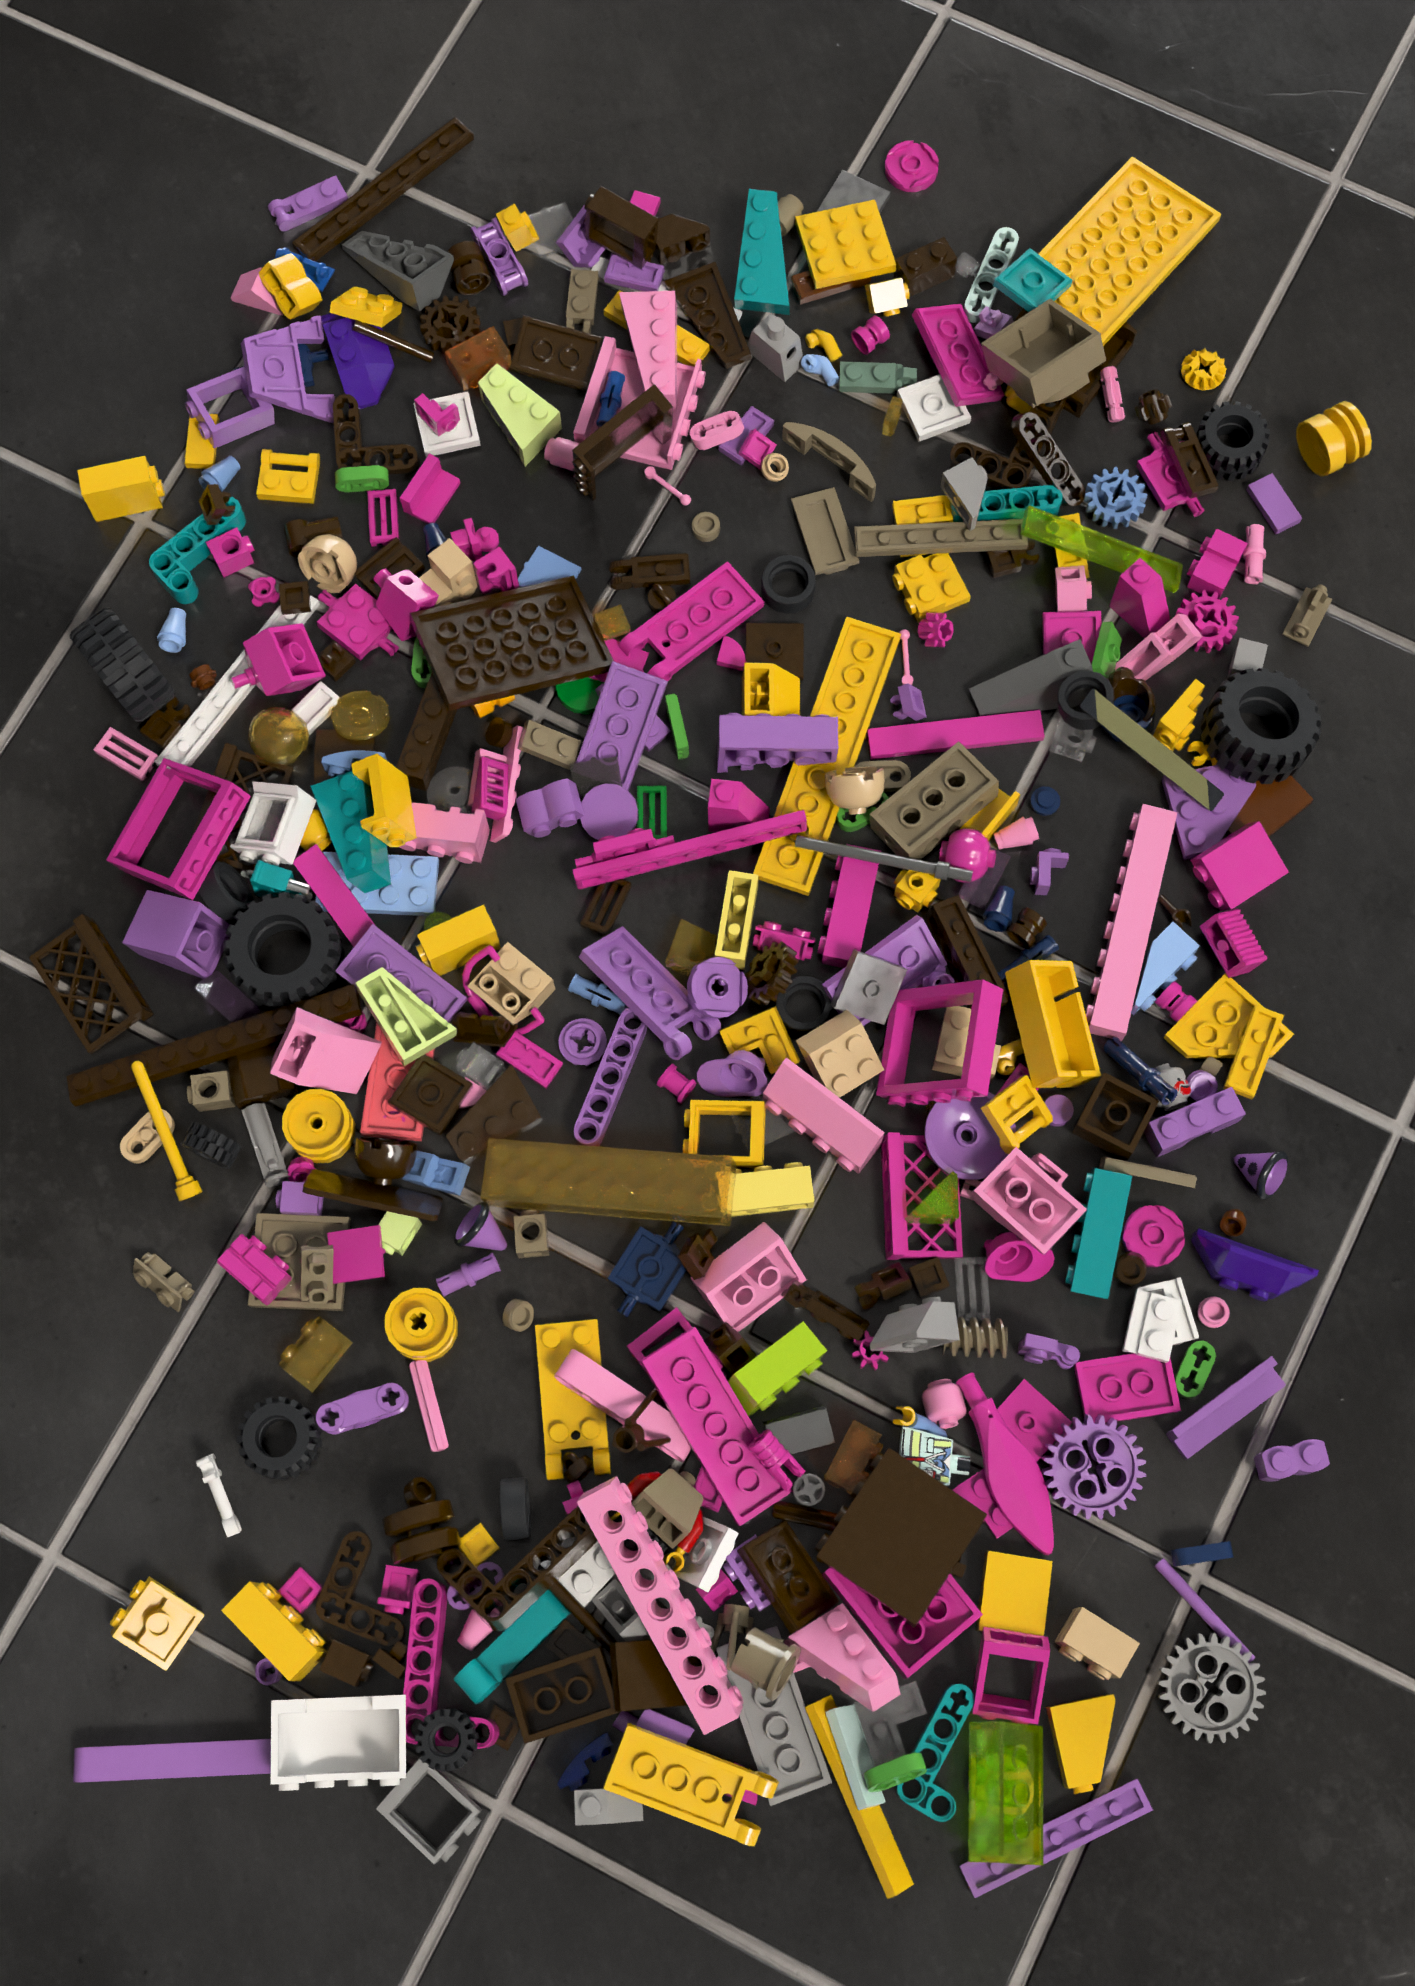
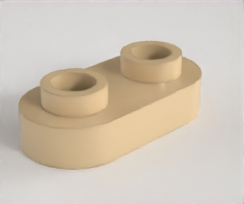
M162 1109L171 1133H173L175 1128L174 1119L167 1111ZM147 1112L121 1140L120 1151L132 1163L145 1162L162 1145L150 1112ZM137 1144H142V1151L134 1153V1147Z

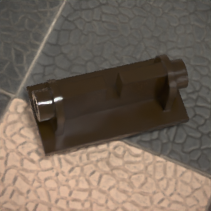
M459 1012L452 1019L453 1025L458 1029L456 1036L453 1038L454 1042L505 1047L518 1028L517 1024H510L509 1020L505 1019L504 1016L482 1015L479 1020L477 1014Z

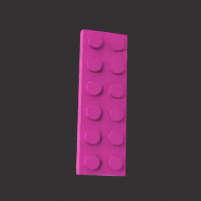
M696 1327L690 1328L640 1360L738 1526L743 1525L793 1492L791 1488L787 1492L783 1490L765 1469L766 1467L754 1456V1453L749 1451V1444L759 1433Z

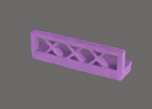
M1272 1356L1264 1360L1166 1434L1185 1460L1286 1386L1273 1368L1278 1363Z

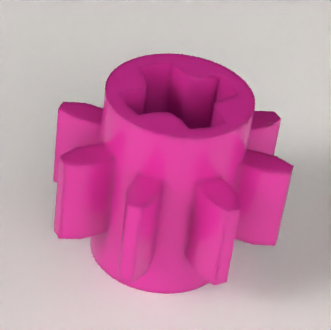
M927 612L926 618L919 622L918 636L926 640V647H945V641L952 638L954 631L953 623L946 619V613Z
M867 1330L864 1332L863 1341L854 1339L853 1343L859 1347V1350L853 1352L851 1356L852 1358L859 1357L861 1359V1369L866 1364H872V1368L875 1371L878 1368L877 1362L879 1359L887 1362L889 1358L882 1354L883 1351H876L879 1355L873 1354L870 1358L865 1355L866 1349L863 1346L869 1347L874 1338L870 1337Z

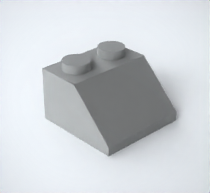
M929 1297L922 1299L921 1305L906 1304L899 1306L898 1312L888 1314L870 1343V1350L915 1353L960 1340L954 1302H941V1297Z

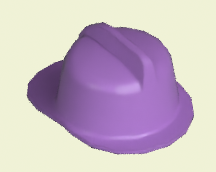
M737 1050L726 1059H715L702 1064L697 1072V1081L704 1090L716 1096H759L767 1087V1078L764 1074L765 1059L759 1058L749 1051Z

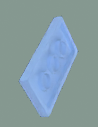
M323 852L366 913L435 916L439 870L438 857L388 854L391 885L364 893L346 879L337 853ZM316 895L315 902L321 906L324 912H328Z

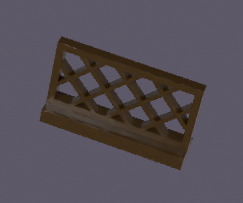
M225 742L213 776L233 782L236 775L238 780L233 783L237 786L242 785L244 791L251 796L247 802L249 804L253 796L250 794L245 783L261 777L263 782L268 783L264 774L276 770L285 773L282 782L279 784L288 785L293 773V767L238 750L237 746ZM241 759L253 763L257 772L242 778L238 771ZM208 790L190 841L215 798L216 792ZM275 800L260 841H269L282 804L281 801ZM240 817L237 820L238 825L233 827L230 834L240 830L243 823ZM227 839L225 844L229 851L217 856L214 863L218 861L225 862L241 872L254 871L256 864H253L251 867L240 863L235 855L238 852L230 847ZM232 856L233 860H229L226 858Z
M81 914L73 920L75 925L29 958L88 1053L93 1054L140 1019L145 1021L154 1013L95 920ZM77 934L81 939L79 953L66 951L68 940ZM50 953L58 954L55 970L45 969L40 960ZM65 955L78 957L74 974L61 972ZM84 959H91L96 963L94 977L81 975ZM60 976L73 978L69 994L60 993L58 990ZM80 979L93 981L89 997L76 995ZM99 982L110 985L109 1001L96 999ZM75 1000L88 1002L84 1018L75 1017L73 1014ZM95 1003L107 1005L104 1021L91 1019ZM114 1006L123 1007L129 1016L119 1024L111 1023ZM90 1023L103 1025L100 1038L92 1043L87 1036Z

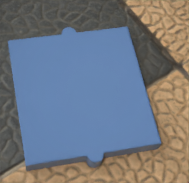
M538 546L530 560L524 563V569L518 577L519 588L573 575L576 579L582 569Z

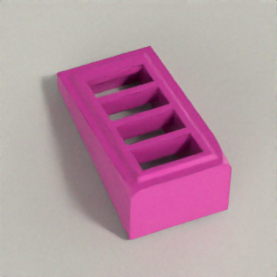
M483 756L480 757L472 813L475 814L476 809L484 810L486 817L500 820L507 815L509 764ZM488 767L498 769L499 775L488 772ZM487 777L498 780V783L488 782ZM487 788L496 790V794L487 792ZM487 798L495 800V804L487 802Z

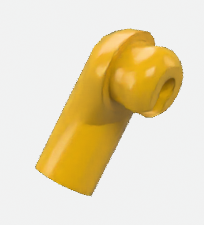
M815 329L811 333L806 334L805 342L809 348H814L815 346L824 348L830 362L843 356L834 337L830 333Z
M1021 1038L1001 1046L996 1068L998 1073L1010 1075L1015 1070L1014 1065L1017 1056L1024 1054Z

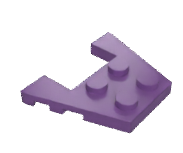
M314 316L310 320L301 323L298 321L279 330L273 329L244 338L241 347L250 397L334 423V394H306L298 344H322L324 333L321 316Z

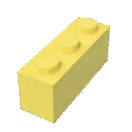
M729 870L715 957L730 959L739 970H745L758 890V875Z
M801 1162L788 1163L784 1165V1169L772 1170V1166H759L754 1168V1172L742 1173L741 1169H731L724 1171L723 1175L718 1176L722 1218L814 1207L810 1166H803Z

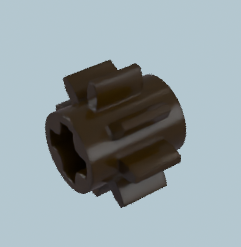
M1153 389L1140 395L1139 405L1134 408L1139 420H1147V423L1152 425L1168 417V408L1172 407L1168 394L1163 395L1158 389Z

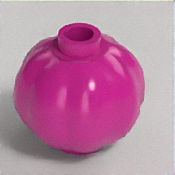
M963 828L953 832L949 837V841H942L939 861L948 862L953 867L973 870L971 882H974L983 877L988 867L994 868L996 850H991L988 838L982 832L972 828ZM954 879V880L957 881V882L970 883V882H966V881H961V880H956V879Z

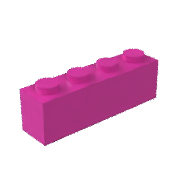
M846 844V845H849V846H854V847H859V848H864V849H869V850H874V851H879V852H881L880 850H875V849H870V848H865V847H860V846H855V845ZM843 856L837 857L835 870L840 871L838 881H832L829 898H834L833 909H826L823 924L829 926L827 937L821 936L818 953L823 954L822 964L845 968L853 949L861 952L879 864Z

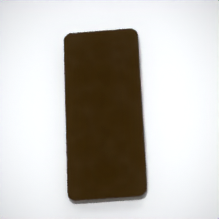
M317 1169L310 1170L302 1192L314 1196L430 1221L438 1220L443 1203V1198L440 1196L390 1185L374 1184L372 1181Z

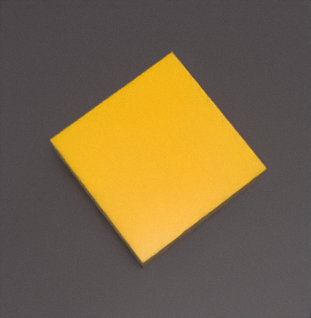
M481 1523L461 1538L462 1545L458 1547L475 1567L483 1564L501 1549Z

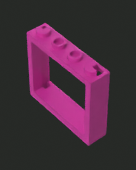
M163 758L106 860L127 874L193 900L251 796L233 782ZM184 781L216 792L215 798L170 878L137 866Z
M982 979L899 990L889 1012L881 1061L884 1071L879 1073L876 1095L887 1099L889 1105L897 1104L902 1107L910 1102L917 1105H927L928 1101L950 1103L951 1099L969 1102L973 1097L988 1096L1003 989ZM972 1004L961 1079L904 1084L915 1012Z

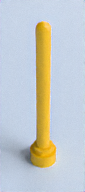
M134 1061L131 1069L178 1181L175 1183L177 1186L175 1192L178 1200L183 1201L202 1193L198 1180H194L193 1176L189 1177L145 1067L141 1061Z

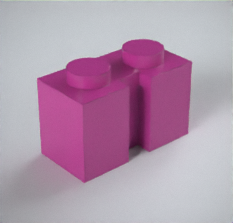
M1216 529L1212 538L1206 536L1199 550L1203 556L1200 561L1193 560L1186 574L1191 577L1187 587L1202 594L1203 590H1206L1210 597H1212L1214 592H1218L1217 599H1220L1248 543L1219 529Z

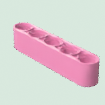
M571 1349L554 1375L555 1379L622 1425H625V1419L630 1417L646 1398L644 1394L574 1349ZM652 1400L636 1420V1423L644 1429V1439L647 1441L670 1437V1443L655 1447L675 1460L684 1462L692 1448L671 1413Z

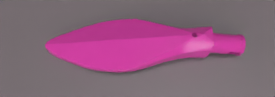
M973 1372L957 1380L956 1384L971 1408L969 1415L978 1434L983 1456L984 1472L991 1495L1010 1524L1040 1553L1050 1555L1054 1548L1053 1523L1049 1494L1042 1472L1031 1453L1006 1425L996 1409L993 1399H987L975 1378V1374Z

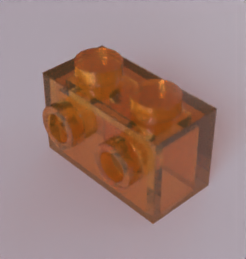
M494 326L445 351L448 367L463 391L478 387V382L496 363L506 371L511 365L510 351Z
M853 1420L823 1480L851 1495L861 1479L867 1480L869 1473L864 1471L869 1459L873 1461L876 1455L881 1452L884 1446L879 1443L882 1434Z

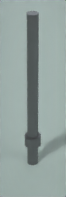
M797 835L795 847L932 874L935 875L936 879L946 881L947 878L971 882L973 870L950 866V863L943 861L933 863Z

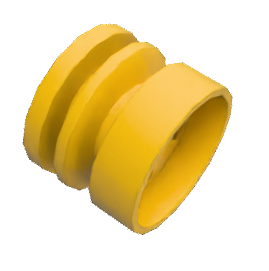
M1347 401L1340 402L1324 410L1323 414L1319 413L1300 422L1296 428V440L1304 461L1315 474L1321 477L1343 468L1345 463H1353L1357 459L1368 455L1371 450L1372 440L1365 418L1352 403Z

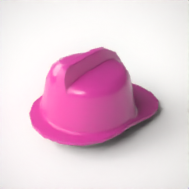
M1012 1232L1002 1233L994 1239H987L984 1243L987 1256L984 1268L986 1274L992 1279L1031 1282L1047 1274L1054 1263L1055 1258L1051 1249L1043 1255Z

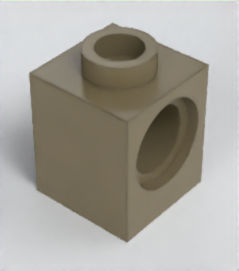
M227 1070L190 1076L191 1085L187 1086V1097L189 1103H193V1106L199 1112L236 1107L230 1074ZM216 1086V1093L212 1097L205 1098L204 1091L206 1088Z
M526 1210L520 1212L521 1216H513L516 1254L518 1258L549 1256L547 1219L545 1214H539L538 1210ZM530 1226H535L540 1230L538 1237L533 1240H527L523 1237L525 1229Z

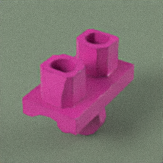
M468 518L463 520L464 529L450 533L453 542L471 561L476 562L483 557L482 551L490 552L498 546L499 536L496 530L490 527H482L475 533L473 520Z

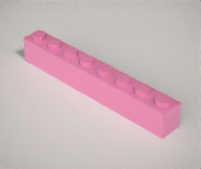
M1142 804L1139 813L1133 812L1129 830L1134 831L1132 840L1127 839L1123 851V857H1127L1125 867H1120L1116 881L1117 884L1121 885L1119 894L1114 893L1110 906V911L1115 913L1113 921H1107L1103 938L1108 939L1106 949L1101 948L1097 960V966L1102 968L1100 976H1094L1090 994L1095 995L1093 1005L1088 1004L1085 1011L1090 1034L1110 1039L1118 1037L1122 1041L1127 1033L1178 812Z

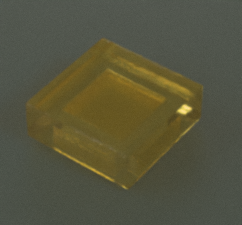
M892 397L884 418L882 434L890 437L894 435L901 416L902 399Z

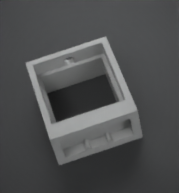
M419 1758L406 1773V1778L400 1780V1785H396L376 1809L433 1864L439 1862L440 1859L446 1863L459 1848L455 1843L463 1832L469 1836L482 1821L477 1817L482 1809L446 1774L437 1769L429 1768V1765L423 1763ZM427 1773L469 1811L437 1849L396 1810Z

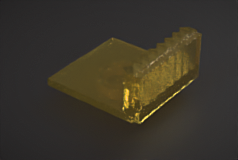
M681 919L666 958L665 966L689 977L695 965L715 957L718 936Z

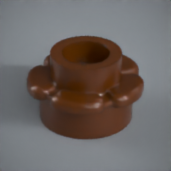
M208 664L195 668L189 674L193 688L197 687L200 690H206L216 682V671L212 670Z

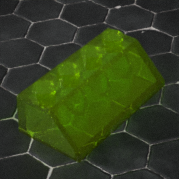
M1002 1721L969 1722V1862L1043 1866V1726Z

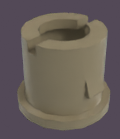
M754 1627L745 1637V1642L749 1643V1645H740L733 1660L731 1671L749 1681L756 1690L759 1687L766 1691V1697L774 1701L788 1683L800 1657L801 1648L796 1644L789 1647L784 1644V1640L773 1638Z

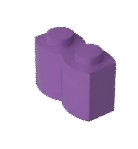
M568 778L552 782L542 789L525 793L516 798L523 831L536 838L549 835L551 830L558 826H573L577 823L578 819L584 816L576 783Z
M1317 1439L1305 1440L1290 1447L1275 1446L1260 1452L1254 1457L1259 1480L1267 1482L1278 1481L1293 1474L1308 1475L1322 1470L1330 1464L1324 1441Z

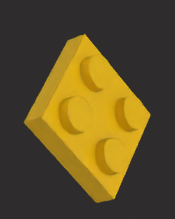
M352 287L331 301L330 313L359 320L381 328L400 315L402 310V303L394 301L392 296L369 294L368 290L361 287Z

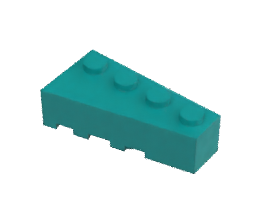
M749 189L734 297L735 309L790 315L777 192Z
M352 771L312 785L313 794L346 879L364 893L391 885L387 845L364 830L360 824L361 820L374 815L371 787L356 777Z
M1092 1167L1091 1173L1086 1174L1083 1191L1088 1193L1086 1204L1082 1205L1087 1210L1077 1220V1222H1082L1080 1235H1074L1071 1252L1076 1253L1074 1265H1068L1065 1283L1070 1284L1071 1292L1108 1299L1132 1175Z

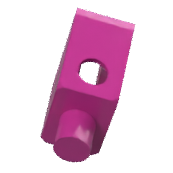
M387 569L380 570L374 577V581L381 588L376 602L377 608L400 640L405 641L416 636L410 621V613L434 608L439 595L410 570H403L394 575Z

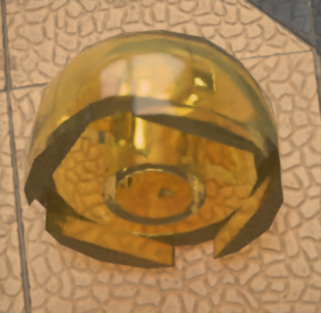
M272 706L263 709L254 716L249 725L248 740L250 747L259 758L268 763L284 765L294 763L299 759L297 757L301 754L302 750L305 751L308 746L309 732L306 722L297 713L288 708Z

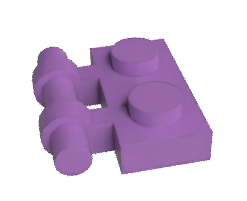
M1026 1333L1020 1340L1017 1354L1024 1355V1360L1027 1362L1042 1364L1043 1360H1054L1062 1369H1070L1080 1358L1079 1350L1076 1347L1059 1343L1055 1339Z

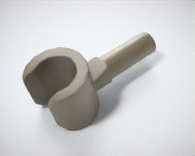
M1209 1057L1204 1061L1199 1070L1206 1071L1215 1077L1223 1064L1217 1059Z

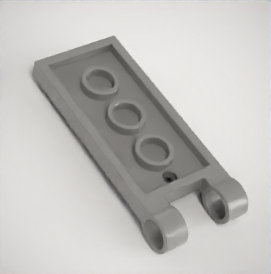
M777 1625L763 1630V1632L773 1638L782 1639ZM729 1643L716 1648L718 1656L721 1657L725 1665H727ZM727 1670L728 1674L726 1676L732 1686L735 1685L739 1689L743 1697V1708L739 1717L757 1769L760 1772L773 1776L779 1781L774 1797L768 1798L770 1806L832 1783L813 1726L805 1710V1704L794 1673H792L780 1695L774 1701H771L766 1697V1691L759 1687L756 1690L749 1681L733 1673L731 1670Z

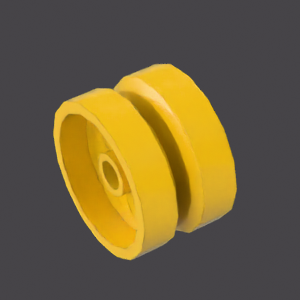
M309 1089L297 1094L287 1104L282 1116V1130L288 1143L301 1157H306L312 1160L313 1163H330L341 1158L351 1148L355 1138V1121L346 1104L335 1093L324 1089ZM322 1123V1126L317 1129L316 1126Z
M412 1288L400 1293L390 1303L385 1314V1331L389 1341L404 1357L413 1361L425 1360L430 1362L441 1358L452 1348L458 1334V1321L453 1308L440 1293L428 1288ZM420 1322H426L427 1326L423 1330L420 1327L417 1329Z

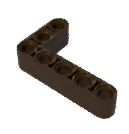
M1068 397L1057 401V404L1053 407L1039 404L1030 410V412L1035 413L1041 419L1050 435ZM1026 420V422H1025V423H1026V426H1025L1023 429H1024V431H1029V430L1027 429V425L1029 424V421ZM1018 440L1009 459L967 442L955 444L950 452L951 467L960 464L956 461L957 456L960 454H967L971 458L973 457L977 465L982 467L987 464L994 465L997 469L995 472L987 474L986 486L996 490L1028 487L1036 469L1030 458L1025 459L1019 455L1024 449ZM1042 440L1038 442L1036 447L1039 456H1042L1046 447ZM1016 474L1021 476L1023 480L1019 484H1011L1007 479L1011 475Z
M577 1506L495 1586L457 1549H448L442 1552L437 1560V1569L447 1584L489 1628L494 1631H503L510 1627L598 1540L590 1526L585 1524L586 1519L579 1506ZM567 1538H575L571 1546L561 1547L563 1541ZM543 1561H551L547 1569L537 1570ZM461 1563L458 1571L448 1573L452 1565ZM519 1584H527L526 1589L522 1593H514V1589ZM482 1585L481 1590L477 1594L469 1595L472 1587ZM503 1607L500 1615L490 1617V1613L494 1608Z

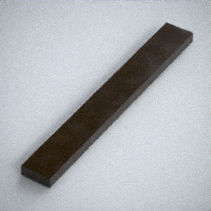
M454 117L292 242L293 248L303 258L316 262L473 141V132L459 119Z

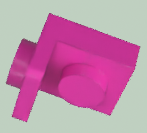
M423 393L414 400L417 415L438 437L445 432L453 430L460 421L458 406L455 403L442 410L435 400L430 401Z

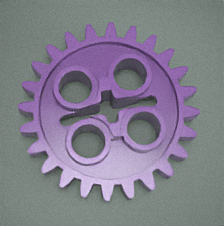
M1085 1414L1084 1423L1081 1424L1078 1418L1073 1417L1072 1428L1062 1423L1061 1427L1064 1433L1062 1435L1052 1433L1053 1438L1057 1441L1055 1445L1045 1444V1447L1052 1451L1051 1455L1042 1456V1460L1050 1464V1467L1041 1470L1044 1475L1051 1476L1045 1482L1047 1488L1056 1487L1050 1496L1054 1500L1063 1497L1060 1502V1506L1063 1509L1072 1504L1071 1513L1075 1516L1082 1509L1083 1517L1086 1519H1090L1092 1511H1094L1096 1517L1102 1520L1104 1510H1107L1114 1517V1507L1118 1505L1123 1510H1126L1124 1500L1126 1498L1132 1501L1136 1500L1135 1496L1131 1493L1132 1489L1142 1490L1143 1488L1136 1482L1137 1478L1146 1477L1144 1472L1138 1470V1466L1146 1464V1460L1136 1456L1143 1451V1447L1139 1445L1132 1446L1137 1439L1136 1435L1129 1434L1125 1436L1128 1427L1122 1424L1116 1429L1117 1420L1114 1418H1110L1105 1424L1103 1415L1098 1414L1095 1422H1093L1091 1415ZM1101 1438H1107L1109 1440L1108 1450L1101 1454L1097 1453L1096 1443ZM1083 1440H1086L1088 1443L1091 1458L1100 1463L1096 1466V1471L1104 1484V1493L1100 1492L1096 1475L1087 1470L1092 1467V1464L1083 1448ZM1072 1450H1078L1080 1452L1079 1461L1074 1465H1068L1066 1461L1067 1454ZM1113 1468H1119L1121 1471L1120 1479L1115 1483H1109L1108 1473ZM1083 1480H1090L1092 1484L1090 1492L1086 1495H1079V1484Z

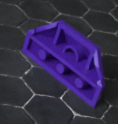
M332 313L322 315V326L344 393L353 396L357 400L359 409L378 404L381 393L395 368L388 345L353 331L352 327L355 322L353 319ZM368 324V325H370V326H373V327H375V328H377V329L382 330L381 327Z
M1200 1228L1192 1234V1243L1211 1278L1220 1281L1219 1286L1233 1291H1237L1238 1288L1249 1292L1250 1297L1260 1301L1272 1300L1314 1279L1319 1272L1317 1269L1221 1237Z

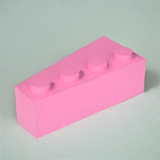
M675 291L619 292L622 311L644 392L655 384L671 403L673 410H677V303Z

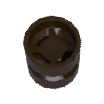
M463 241L455 244L447 251L454 257L450 271L453 273V279L460 294H478L490 285L491 277L484 263L481 249L476 242Z

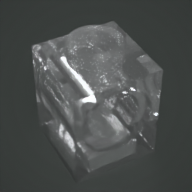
M1060 717L1049 751L1082 762L1085 753L1091 754L1097 739V737L1092 736L1094 729L1080 730L1073 728ZM1068 736H1077L1081 742H1071Z
M474 1042L469 1049L465 1047L456 1059L458 1073L464 1078L467 1077L486 1091L506 1070L503 1061Z

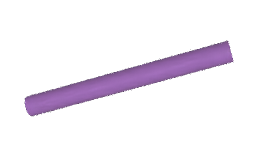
M1164 1558L1154 1566L1221 1639L1224 1636L1230 1637L1229 1647H1232L1236 1642H1240L1242 1647L1239 1653L1242 1654L1249 1651ZM1253 1654L1249 1659L1248 1663L1252 1662L1255 1658Z

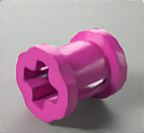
M671 1064L659 1078L657 1086L660 1088L664 1086L677 1096L678 1102L682 1103L693 1091L697 1082L694 1079L689 1080L676 1070V1065Z

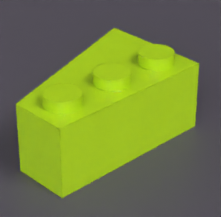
M803 1321L734 1373L728 1383L750 1417L759 1409L764 1411L777 1400L775 1396L782 1390L787 1393L800 1382L798 1377L804 1372L809 1376L823 1364L820 1359L827 1350Z

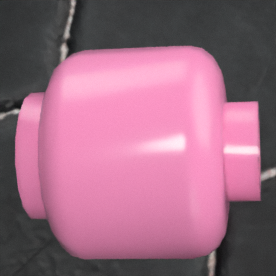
M940 1379L927 1385L928 1389L922 1394L926 1417L932 1422L939 1424L942 1429L957 1426L959 1424L958 1420L963 1418L967 1412L964 1396L959 1386L952 1383L950 1379Z

